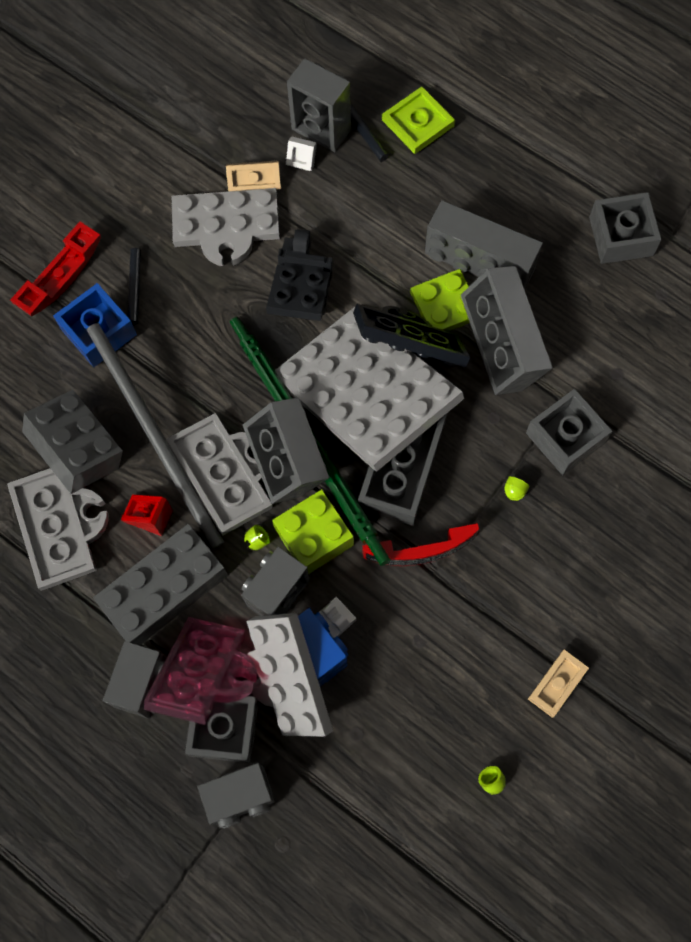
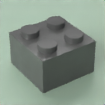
M648 192L595 200L589 219L601 264L654 256L661 242V237Z
M575 389L530 421L526 434L562 476L604 445L612 433L607 424Z
M277 547L274 553L270 551L265 555L260 563L262 567L255 577L251 575L241 589L244 591L241 596L246 606L259 616L286 614L310 582L307 567Z
M124 641L102 701L114 708L149 719L151 712L155 713L159 707L161 696L158 693L161 684H166L170 676L171 666H168L170 661L158 651Z
M194 691L185 754L190 757L251 763L259 704L256 697Z
M259 763L197 786L209 824L219 825V828L223 829L240 823V816L249 813L250 817H256L271 811L269 805L276 803L265 769Z

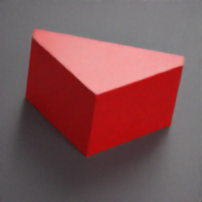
M132 495L121 521L162 536L173 509L167 499L162 496Z

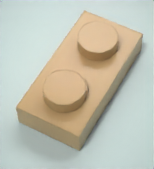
M279 161L226 164L228 192L269 188L281 189Z
M563 650L528 700L552 718L555 717L589 667L566 650Z

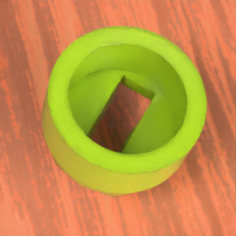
M510 476L505 483L504 490L510 500L518 501L526 495L530 486L523 480Z
M254 525L245 534L244 542L251 544L248 547L249 549L260 550L270 543V538L260 525Z
M496 766L485 768L478 778L482 788L492 795L502 792L506 785L504 774Z

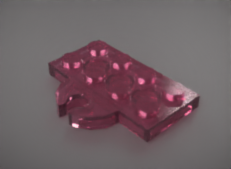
M188 617L144 700V710L205 725L215 702L230 703L240 701L250 695L253 691V682L256 683L257 669L251 658L239 652L245 639V630ZM236 677H244V678H247L248 680H246V681H237V680H235L234 678H236Z

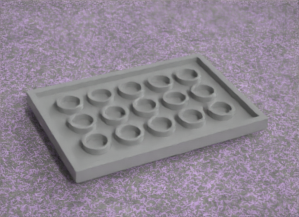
M354 307L275 371L290 395L294 398L299 397L301 404L377 472L460 403L464 396L460 389L411 351L406 349L404 351H397L391 348L389 344L383 342L375 344L366 341L361 336L353 315Z

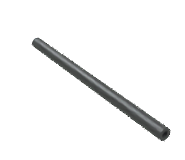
M99 323L89 326L87 328L88 334L211 549L219 547L224 543V540Z

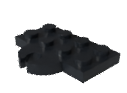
M357 303L353 315L360 334L366 341L375 344L383 342L389 344L391 348L397 351H404L406 349L415 352L416 355L424 359L436 358L451 367L456 365L467 366L470 356L458 334L433 327L429 321L408 310L407 314L404 315L399 312L400 308L396 306H386L381 311Z

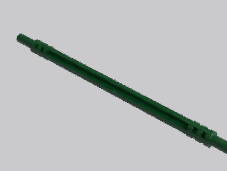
M239 317L232 318L230 324L240 339V346L275 401L293 399L255 337L248 333ZM311 428L329 475L325 483L362 543L368 545L380 566L388 564L391 559L377 539V531Z

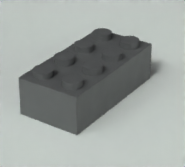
M441 200L427 226L425 254L435 261L446 262L453 265L455 269H460L461 272L467 271L478 276V278L488 268L516 266L525 290L535 271L543 243Z
M516 266L488 268L460 296L495 395L520 392L553 369Z
M447 413L377 472L369 466L358 498V503L363 511L414 526L445 427Z
M187 524L95 595L93 599L125 641L140 646L224 580L228 574L191 526Z

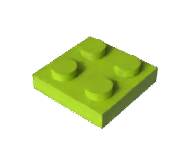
M422 86L382 114V121L414 154L450 130L455 124V120Z
M460 269L410 288V294L421 316L429 321L433 327L451 331L470 323L460 296L469 286Z

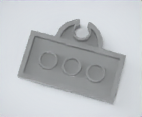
M276 188L172 196L174 247L201 245L205 257L210 262L219 266H223L224 263L223 256L220 254L221 251L230 248L234 250L231 255L233 265L239 264L252 251L253 241L280 239Z
M216 413L166 439L222 536L272 509V503L260 485L263 479L256 460L248 455L251 447L245 432L229 435Z
M51 468L7 483L39 590L42 591L97 571L89 544L99 539L106 530L109 513L101 511L97 517L87 518L86 511L90 506L96 505L101 507L106 504L98 494L84 488L70 494Z
M297 613L256 616L247 620L250 637L255 649L248 652L244 658L243 674L248 675L255 671L259 675L261 680L256 679L247 684V687L258 701L274 708L282 736H326L333 731Z

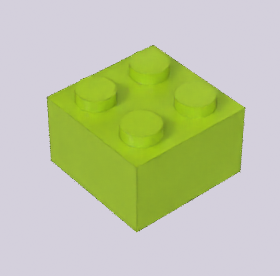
M322 489L272 520L275 531L292 557L305 565L309 574L354 546L353 535Z

